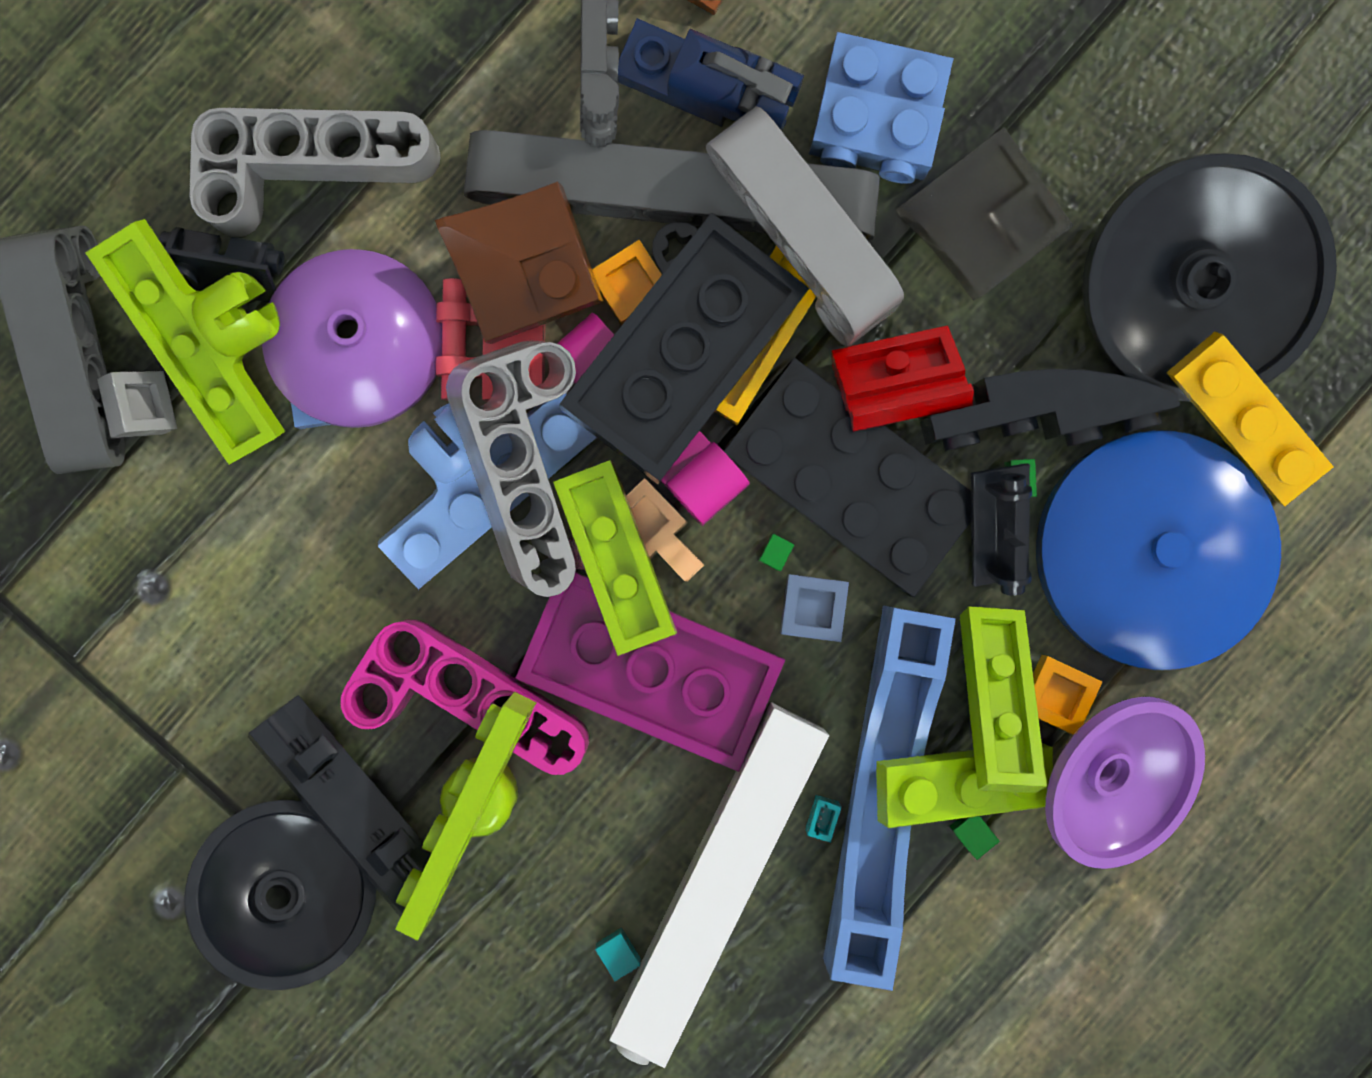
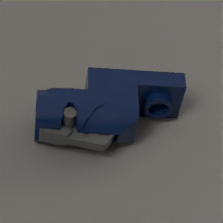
M638 18L618 62L619 83L720 127L723 126L726 118L737 121L755 106H758L783 131L789 107L793 108L804 79V75L740 47L730 46L691 28L684 39Z

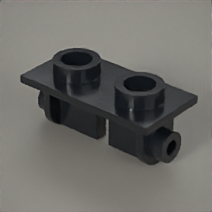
M175 227L171 232L163 231L159 237V241L188 285L195 291H202L223 277L235 272L250 275L266 290V292L248 303L255 301L269 303L276 291L271 274L280 275L282 273L285 257L283 251L275 250L272 243L231 237L225 255L218 254L222 245L220 235Z
M1028 463L971 473L972 585L974 587L997 583L1000 585L1001 593L1016 596L1025 592V585L1029 584L1032 580V574L1029 571V511L1032 487L1030 486V465Z

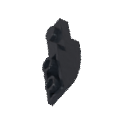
M1072 369L1019 371L981 379L972 385L976 405L930 416L921 421L920 424L925 445L943 441L946 452L981 443L978 432L1001 427L1003 437L1039 429L1037 418L1040 417L1045 440L1065 436L1068 447L1104 438L1101 427L1118 422H1123L1125 433L1162 424L1159 412L1179 407L1180 402L1178 394L1148 382L1117 374Z

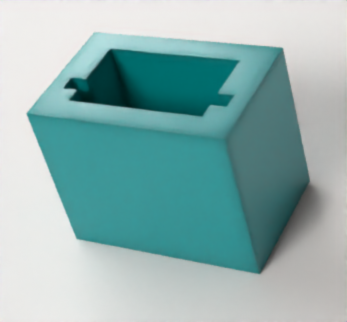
M815 795L805 828L807 836L831 843L842 807L838 801Z
M622 927L596 943L595 950L614 981L633 971L641 964L640 956Z

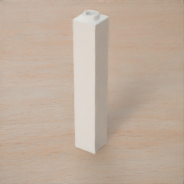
M770 702L754 734L740 771L735 772L612 1020L609 1041L617 1044V1050L624 1057L637 1064L648 1065L651 1061L663 1068L666 1067L829 737L824 728Z

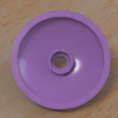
M347 249L328 252L306 261L293 270L272 295L269 304L273 302L277 308L280 327L278 333L273 338L262 344L265 363L269 374L281 393L307 415L334 426L351 428L370 427L393 420L404 414L422 399L436 378V357L442 356V323L436 322V302L423 281L397 260L367 250ZM353 320L357 322L358 330L353 337L343 339L337 336V328L343 321Z
M1137 697L1118 702L1097 713L1071 736L1060 752L1052 769L1045 805L1046 820L1052 838L1067 855L1078 863L1092 868L1120 867L1148 855L1174 833L1185 819L1197 797L1205 767L1203 738L1191 716L1169 701L1155 697Z

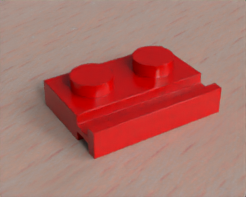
M948 325L831 350L832 368L846 411H849L853 432L969 407L973 404L974 389L972 384L967 382L965 377L966 369Z

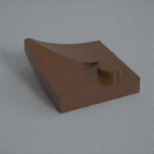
M559 182L488 206L435 220L438 231L462 281L486 343H496L603 302L564 188Z

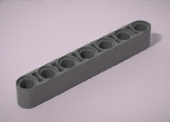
M479 130L470 133L463 194L470 200L484 204H494L559 182L564 188L571 211L575 214L660 223L687 222L693 226L701 227L708 216L713 213L736 231L767 234L717 170L708 153L608 143L606 147L599 146L597 148L594 145L591 147V144L585 143V140L491 130ZM808 164L867 241L873 240L880 176L866 170Z

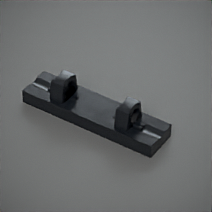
M297 695L249 732L248 738L401 917L405 907L396 903L397 897L413 868L423 872L431 853L422 849L424 842L301 697ZM330 759L332 760L324 769L309 779L323 763ZM394 833V835L386 843H384L371 853V851L374 848H376L382 841H384L389 835Z

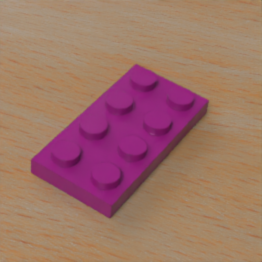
M575 572L573 581L565 591L559 595L549 597L515 679L739 772L785 659L671 611L669 612L677 634L617 656L590 580L587 576Z

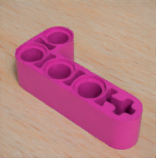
M593 312L557 343L570 352L575 362L576 374L574 384L577 383L614 336L612 331ZM701 431L698 432L661 480L702 527L750 484L749 480L730 457L715 442L710 443Z
M404 620L384 627L372 642L341 695V710L345 718L353 726L361 729H375L397 718L405 709L414 693L417 692L478 730L491 704H495L501 696H511L516 692L537 703L513 751L514 754L546 773L564 775L573 771L581 763L589 745V733L585 724L576 716L420 620ZM402 631L413 634L420 644V654L413 664L401 661L394 651L395 639ZM450 664H460L470 672L472 686L467 695H457L447 688L444 682V674ZM368 683L379 685L387 695V707L383 714L373 713L365 707L363 691ZM540 713L547 719L541 724L539 729L553 737L557 736L561 730L568 732L572 736L568 746L575 752L572 753L571 751L564 750L558 757L549 751L552 741L538 731L531 739V742L524 738L523 735L536 722L537 716Z

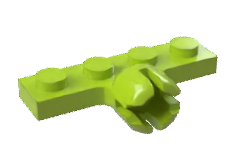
M145 219L131 223L85 252L229 465L285 432L245 371L242 363L246 353L273 338L278 333L280 327V318L273 302L249 314H246L245 310L241 307L266 292L256 279L246 273L235 272L223 277L202 291H195L188 285Z
M514 692L502 708L493 703L489 707L475 736L476 739L485 742L479 756L469 760L465 759L442 787L440 795L442 814L437 816L422 846V849L430 852L431 856L423 872L415 868L412 869L397 897L396 903L405 907V910L395 930L418 941L433 918L472 837L491 835L500 830L510 817L519 794L517 781L507 763L537 702Z

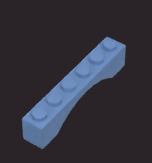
M883 606L823 956L830 980L893 991L903 932L906 867L911 825L887 828L877 821L876 761L924 756L930 727L946 678L955 618Z

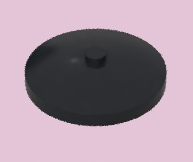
M1230 153L1200 154L1169 162L1146 174L1131 185L1114 202L1097 227L1088 249L1083 271L1082 293L1087 323L1099 349L1119 372L1126 377L1148 382L1178 394L1180 401L1191 402L1166 372L1213 332L1223 334L1263 383L1267 384L1286 371L1303 354L1317 335L1326 318L1333 297L1337 271L1334 237L1328 219L1314 195L1291 173L1275 164L1247 155Z

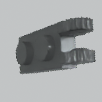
M581 0L580 132L581 138L585 139V143H590L591 147L594 145L597 148L599 146L606 147L608 143L612 144V140H615L617 134L618 46H607V34L617 35L618 0Z

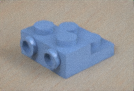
M837 32L809 155L821 157V163L826 166L855 169L856 165L880 170L879 176L891 182L907 184L914 182L915 179L924 180L932 167L945 110L942 107L953 58Z

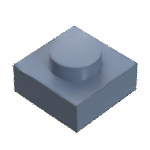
M787 574L780 634L841 642L849 582Z

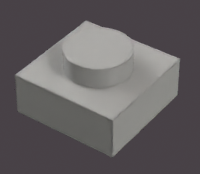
M164 371L110 372L97 379L111 438L162 435L177 429Z

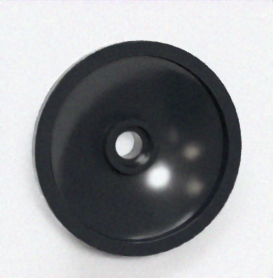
M277 800L256 804L234 814L209 835L198 850L187 876L184 892V912L190 936L197 950L217 972L231 981L246 987L268 991L288 990L322 979L341 966L353 954L371 923L376 901V888L302 801ZM281 888L286 892L288 901L284 908L273 909L267 904L266 894L269 889Z

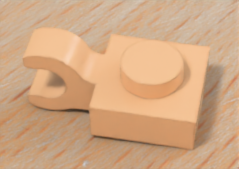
M644 478L626 497L649 559L658 552L684 581L688 582L704 566L676 536L688 522Z

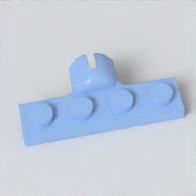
M566 393L557 399L535 406L527 413L548 479L597 438L559 409V404L567 395ZM449 403L440 407L433 414L436 416L434 419L436 423L452 440L451 443L446 445L425 421L413 431L408 439L409 453L435 481V491L378 540V547L418 590L492 527ZM507 433L498 436L491 444L490 457L494 465L504 463L511 455L512 441ZM522 493L517 496L511 504L510 511L527 498L529 494Z

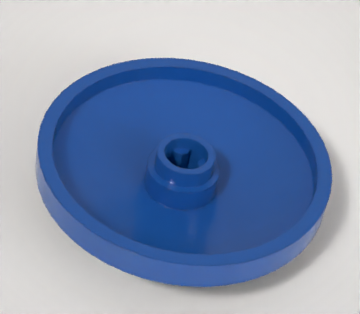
M1147 431L1116 438L1096 447L1078 459L1063 474L1050 493L1041 514L1036 539V560L1041 586L1049 605L1063 626L1077 640L1099 655L1115 662L1152 670H1172L1198 665L1221 655L1240 642L1253 629L1268 607L1275 591L1281 564V538L1276 514L1267 493L1255 475L1237 457L1221 446L1195 435L1175 431Z

